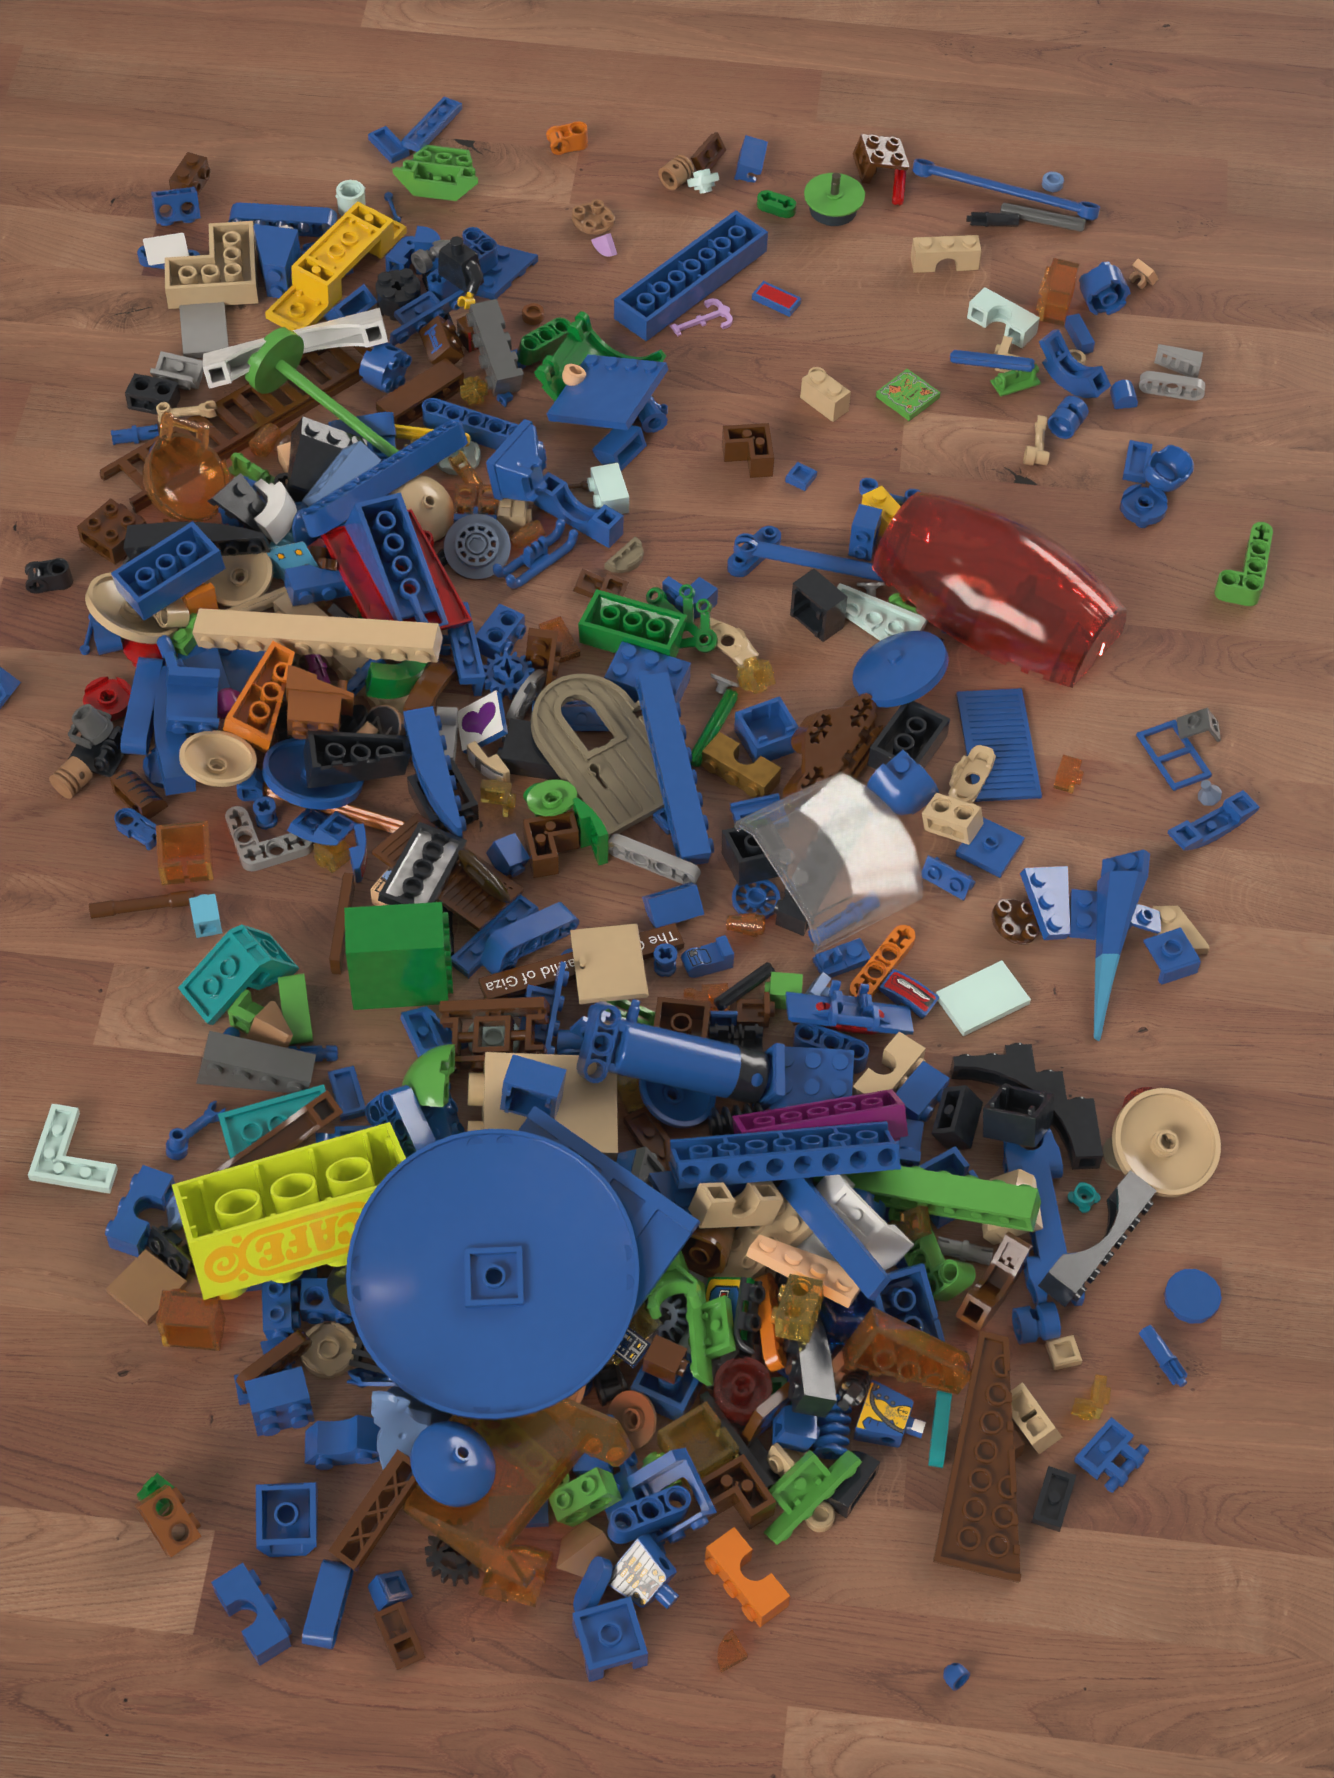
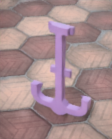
M708 299L704 301V305L707 308L715 305L718 307L717 311L704 316L698 315L696 319L680 325L672 324L670 327L678 337L681 335L682 330L698 324L705 326L706 321L722 316L727 321L721 323L720 326L722 329H726L732 325L733 321L730 315V308L723 305L718 299Z

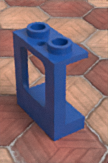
M686 1448L671 1450L626 1477L630 1487H641L645 1496L662 1491L667 1486L684 1477L687 1479L699 1503L701 1512L678 1526L675 1523L661 1529L663 1534L655 1539L657 1543L669 1540L670 1544L678 1542L686 1537L685 1531L690 1528L694 1531L704 1527L709 1523L707 1518L717 1513Z

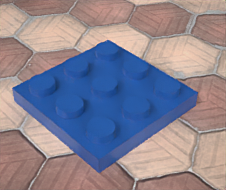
M785 1046V1096L771 1105L770 1110L852 1096L854 1050Z

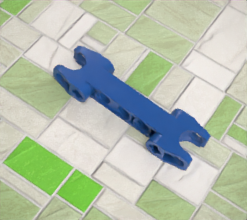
M1050 1128L1039 1141L1040 1147L1035 1150H1027L1019 1144L1003 1141L1004 1158L1002 1165L1004 1174L1021 1169L1034 1175L1041 1200L1040 1211L1043 1229L1030 1232L1034 1256H1028L1023 1265L1026 1288L1035 1306L1036 1304L1047 1303V1293L1038 1286L1062 1254H1072L1067 1253L1052 1179L1063 1177V1164L1060 1148ZM1085 1292L1077 1302L1071 1299L1074 1306L1083 1305Z

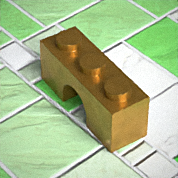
M719 732L702 751L701 766L709 773H714L723 778L728 784L735 785L745 791L752 798L770 795L780 783L781 767L762 756L754 763L748 765L737 762L739 759L740 743Z

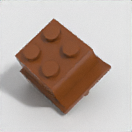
M288 665L286 683L288 735H292L296 739H306L308 730L339 732L341 715L353 717L354 693L347 691L348 681L338 680L336 687L318 680L316 674Z

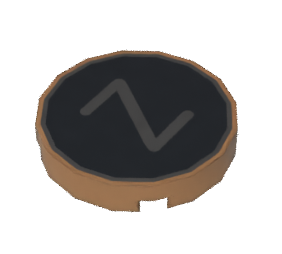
M377 705L368 711L364 724L368 721L379 730L377 734L405 736L404 716L398 709L389 705Z

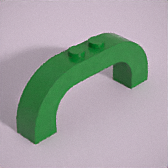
M357 607V615H358V618L363 619V617H362V615H361V613H360V611H359V609H358V607ZM404 660L399 664L393 665L371 662L365 679L367 697L396 699L409 695L424 672L428 662L420 663L418 661Z

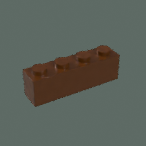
M445 358L423 373L418 374L406 384L399 386L387 396L382 397L376 402V413L393 412L396 425L408 426L423 416L422 404L426 399L437 398L446 401L464 390V373Z

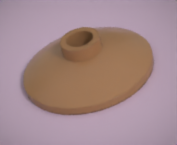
M633 1390L621 1392L613 1399L607 1415H613L618 1424L617 1443L633 1450L647 1445L655 1433L657 1423L656 1412L650 1399L643 1393Z

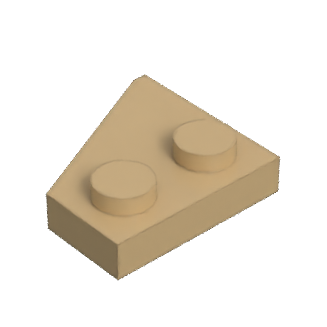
M1179 906L1152 907V909L1160 911L1161 932L1159 934L1181 927L1196 953L1208 954V943Z

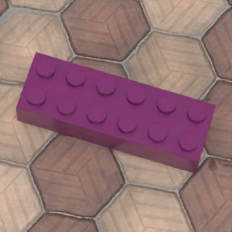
M893 1089L732 1116L734 1134L887 1121L888 1130L894 1141H899L900 1137L908 1136L905 1104Z

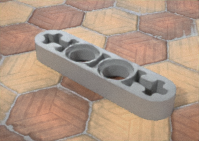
M612 834L608 840V853L612 856L678 883L685 884L691 882L696 884L701 875L700 869L695 864L626 836Z

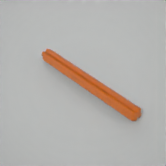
M266 783L264 784V795L283 800L271 791ZM349 804L335 809L319 810L330 815L337 811L354 822L364 823V825L390 833L395 832L405 823L403 820Z

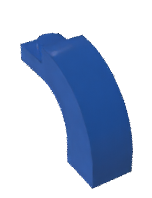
M1059 329L1052 330L1039 341L1046 356V359L1042 362L1045 369L1059 386L1071 394L1082 398H1097L1111 386L1102 366L1088 367L1082 365L1071 355Z

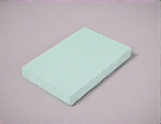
M1002 960L936 992V995L940 997L938 1002L963 1037L1029 1005L1031 1001Z

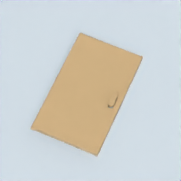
M637 924L570 930L579 1004L647 998L649 996Z

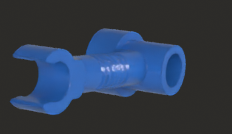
M213 1101L208 1105V1109L205 1110L204 1114L184 1130L181 1128L172 1129L166 1142V1155L172 1160L185 1158L188 1153L189 1139L209 1123L219 1121L218 1114L225 1112L226 1108L220 1112H214L217 1101Z

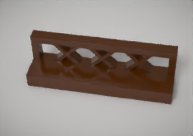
M397 1449L328 1550L357 1572L418 1484L414 1475L411 1476L409 1481H405L412 1472L408 1455ZM395 1497L396 1500L394 1501L392 1506L388 1507L392 1499ZM378 1522V1526L375 1529V1531L371 1532L375 1524ZM361 1548L360 1553L353 1561L352 1558L354 1557L358 1549Z

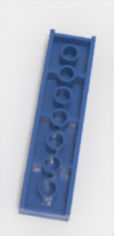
M887 1121L670 1140L669 1167L678 1189L695 1188L700 1183L724 1182L725 1185L898 1170L901 1169L900 1143L892 1138L888 1130Z

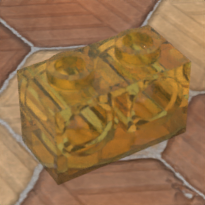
M789 1274L786 1285L782 1284L780 1287L779 1307L774 1306L771 1315V1323L775 1324L776 1337L810 1343L824 1299V1280Z

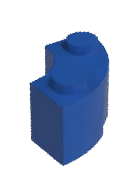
M356 1415L341 1421H317L305 1431V1464L315 1465V1468L319 1470H329L337 1465L370 1464L373 1458L379 1456L377 1451V1435L381 1427L374 1424L373 1417Z

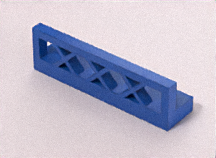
M463 602L465 608L467 609L471 617L468 602ZM471 621L469 624L447 630L460 685L471 684L474 696H481L486 677L473 622Z
M536 700L532 701V710ZM574 700L567 702L561 707V713L573 731H610L598 716L596 710L585 701Z

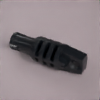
M869 1362L860 1363L857 1370L851 1371L838 1389L840 1399L836 1405L846 1412L850 1405L859 1406L871 1387V1379L876 1373L873 1364Z

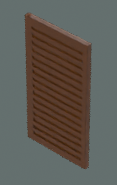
M416 813L373 849L372 855L393 869L419 822L437 829L440 828L419 813ZM473 853L505 886L510 895V903L524 892V888ZM459 860L437 899V902H442L445 908L477 931L483 929L510 904L500 902L486 893L464 871Z

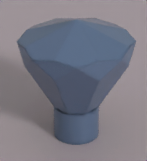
M1203 780L1201 782V789L1198 792V800L1206 806L1218 803L1222 796L1221 789L1217 785L1211 784L1209 780Z

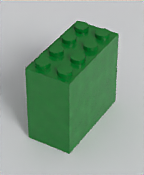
M442 902L344 908L346 959L353 1010L440 1005V1001H449L448 994H453L452 958L448 912H443Z

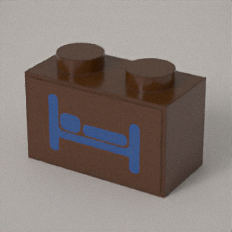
M439 315L419 330V335L431 364L439 363L445 358L456 364L464 357L461 348L462 342L455 333V325L449 319L445 320Z

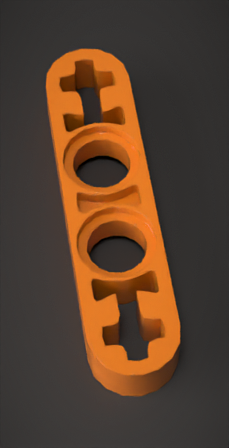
M899 925L893 929L851 982L849 996L857 997L856 990H859L861 983L869 984L867 994H871L872 998L875 996L885 978L893 969L897 968L912 949L915 942V931L908 925ZM904 935L907 936L908 939H903L899 947L897 945L899 937L902 938ZM886 951H891L896 955V958L887 960L882 954ZM877 969L882 973V976L873 978L868 974V971Z
M767 1273L755 1278V1281H762V1286L766 1293L765 1299L759 1305L758 1315L762 1322L760 1334L763 1357L768 1369L771 1372L786 1368L787 1358L786 1352L783 1351L784 1332L780 1327L781 1306H778L777 1302L779 1289L773 1275Z

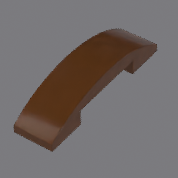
M440 658L437 663L433 662L429 665L411 690L403 706V711L431 706L434 709L437 697L451 680L456 682L459 679L455 662Z

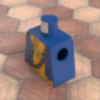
M872 1380L853 1440L898 1448L901 1446L905 1433L922 1438L926 1422L911 1417L914 1404L912 1399Z

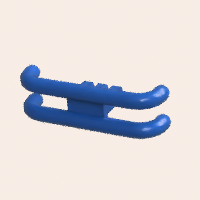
M558 519L555 529L546 538L544 536L538 538V542L534 541L531 543V547L527 546L524 548V553L502 568L501 564H494V575L498 578L506 577L507 586L512 589L523 586L570 552L578 540V531L575 529L570 530L567 541L549 555L548 547L561 537L565 529V521ZM524 564L530 568L516 579L511 574Z

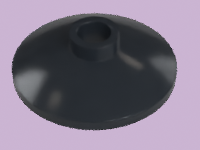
M357 704L353 706V717L341 715L339 732L356 733L367 718V708L362 704Z

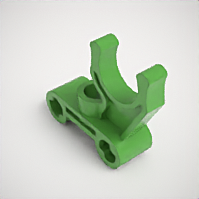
M682 1251L678 1253L648 1295L647 1308L652 1319H658L662 1316L660 1305L665 1299L675 1294H688V1299L693 1309L702 1306L700 1300L702 1291L698 1281L689 1274Z

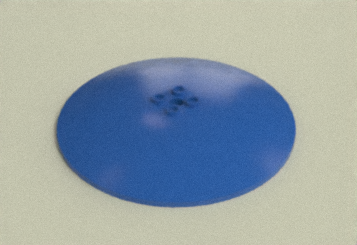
M510 1129L473 1130L448 1136L419 1149L398 1164L376 1187L366 1202L351 1237L346 1270L347 1296L354 1324L366 1350L385 1375L404 1392L430 1407L460 1417L494 1420L516 1418L539 1412L569 1398L587 1385L613 1357L630 1325L636 1305L639 1287L638 1249L631 1222L619 1197L607 1180L580 1155L555 1141L528 1132ZM499 1270L503 1275L502 1280L498 1284L488 1283L486 1275L489 1271Z

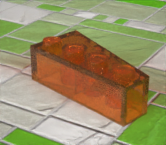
M874 1307L870 1309L842 1348L844 1366L847 1370L855 1371L856 1368L866 1370L869 1375L878 1377L881 1374L896 1377V1380L899 1382L922 1383V1387L956 1395L961 1392L969 1381L972 1370L968 1353Z

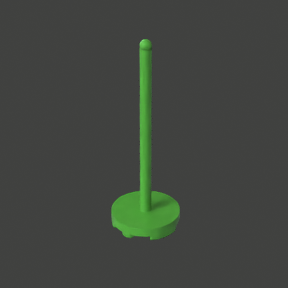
M286 327L272 331L264 338L266 342L259 351L250 356L248 364L251 366L249 372L245 374V379L259 393L273 392L289 379L387 457L399 451L296 370L303 355L304 342L294 331L288 330Z

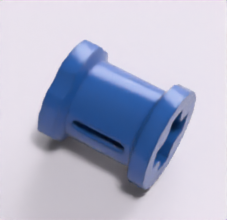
M266 796L257 798L253 803L256 824L260 829L264 830L274 828L278 822L275 812L276 803L272 798Z
M667 943L660 944L654 950V971L661 977H670L676 972L678 953L673 945Z

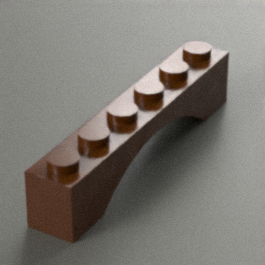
M327 1090L210 1173L293 1150L338 1118L343 1111Z

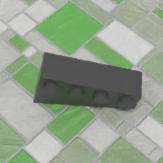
M497 299L470 304L469 313L466 314L469 327H473L474 330L472 335L474 346L479 348L481 354L479 355L480 367L486 371L485 384L487 390H491L493 397H496L497 394L518 392L524 374L522 368H518L516 351H510L512 349L511 337L508 332L503 331L505 329V321Z
M209 1031L196 1084L291 1094L309 1088L316 1054Z

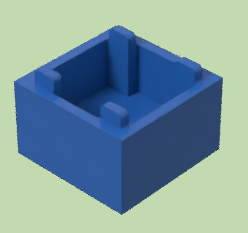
M780 696L735 712L734 731L753 763L760 756L773 761L796 752L792 748L791 738L798 729V725Z
M513 1054L503 1081L500 1110H504L505 1113L511 1112L527 1117L532 1108L536 1106L555 1119L563 1097L566 1069Z

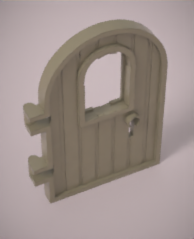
M571 674L554 680L540 692L531 714V732L537 747L561 780L571 783L577 790V798L585 802L599 816L606 827L609 840L612 834H619L652 816L654 812L663 808L664 804L643 716L641 715L637 719L634 713L641 710L639 700L634 703L621 687L603 677L591 674ZM574 699L585 701L596 710V713L613 734L614 738L605 746L596 747L588 751L564 719L561 707L567 702L574 701ZM598 778H599L600 781L603 783V785L606 787V789H604L603 786L600 784V782L597 780Z

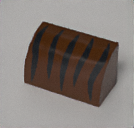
M123 770L110 777L113 793L126 806L147 819H151L168 807L166 801L135 771Z

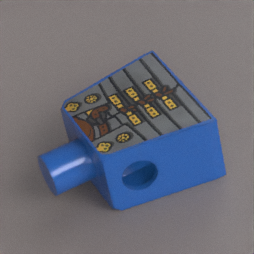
M648 1533L640 1536L613 1567L608 1585L625 1597L631 1596L632 1602L642 1608L657 1599L666 1609H669L679 1598V1595L668 1585L677 1573L675 1567Z

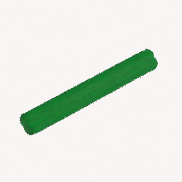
M731 689L725 691L691 751L692 761L690 765L694 767L701 765L702 751L719 733L738 699L736 691Z

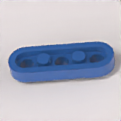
M773 526L762 527L753 535L758 541L777 545L781 543V532ZM744 543L740 548L750 550L753 549V546ZM733 553L728 558L727 570L734 577H744L766 558L754 556L751 559H741Z

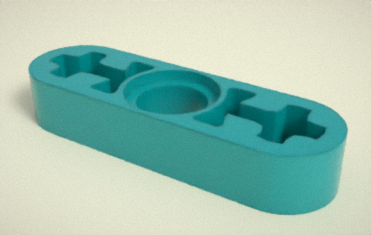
M937 1387L928 1466L943 1468L952 1388Z

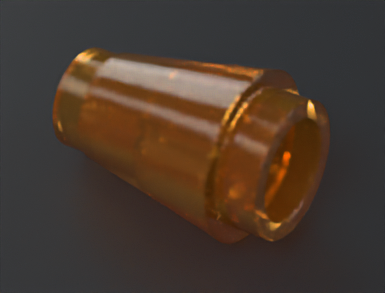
M530 520L509 538L516 550L531 545L534 541L538 542V538L541 536L545 537L546 533L538 520Z
M759 912L728 915L726 929L727 931L752 937L764 935L765 915L759 914Z

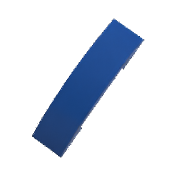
M1242 790L1225 799L1220 808L1192 823L1186 820L1169 829L1168 834L1184 851L1197 849L1228 834L1254 815L1260 807Z

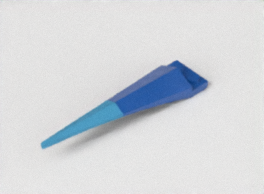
M1144 849L1103 859L1101 878L1097 880L1094 1039L1097 1041L1101 1039L1109 997L1124 941L1148 878L1150 853Z

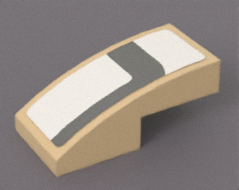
M476 741L467 745V759L479 773L502 787L507 788L510 786V771L497 754L488 758Z

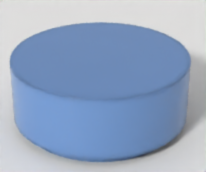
M1047 172L1044 174L1042 187L1046 191L1058 192L1063 188L1064 178L1060 173Z

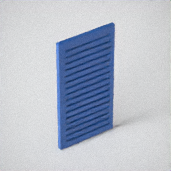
M1022 688L957 691L956 697L966 755L968 756L972 748L977 745L992 748L996 755L992 770L974 802L1042 798ZM971 774V784L978 783L980 777L976 774Z

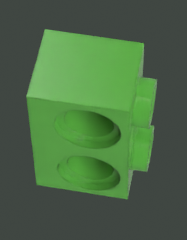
M599 1467L593 1468L547 1495L557 1521L571 1527H575L622 1500L613 1474Z

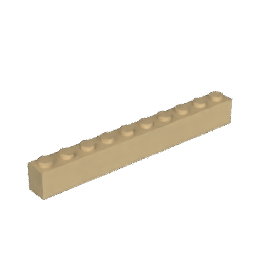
M202 608L198 610L192 632L198 647L205 649L224 648L232 651L239 649L259 652L267 651L271 642L275 641L299 655L315 654L325 657H360L372 660L391 659L399 662L406 660L418 661L420 663H437L443 640L438 623Z

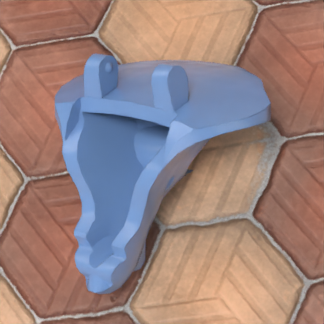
M393 1386L386 1392L372 1391L371 1415L374 1417V1424L381 1427L377 1435V1451L383 1470L397 1449L410 1457L415 1439L426 1427L441 1421L456 1422L451 1414L439 1411L418 1401L400 1387ZM413 1472L409 1474L405 1481H409V1479L413 1475ZM417 1484L413 1491H420L422 1488Z

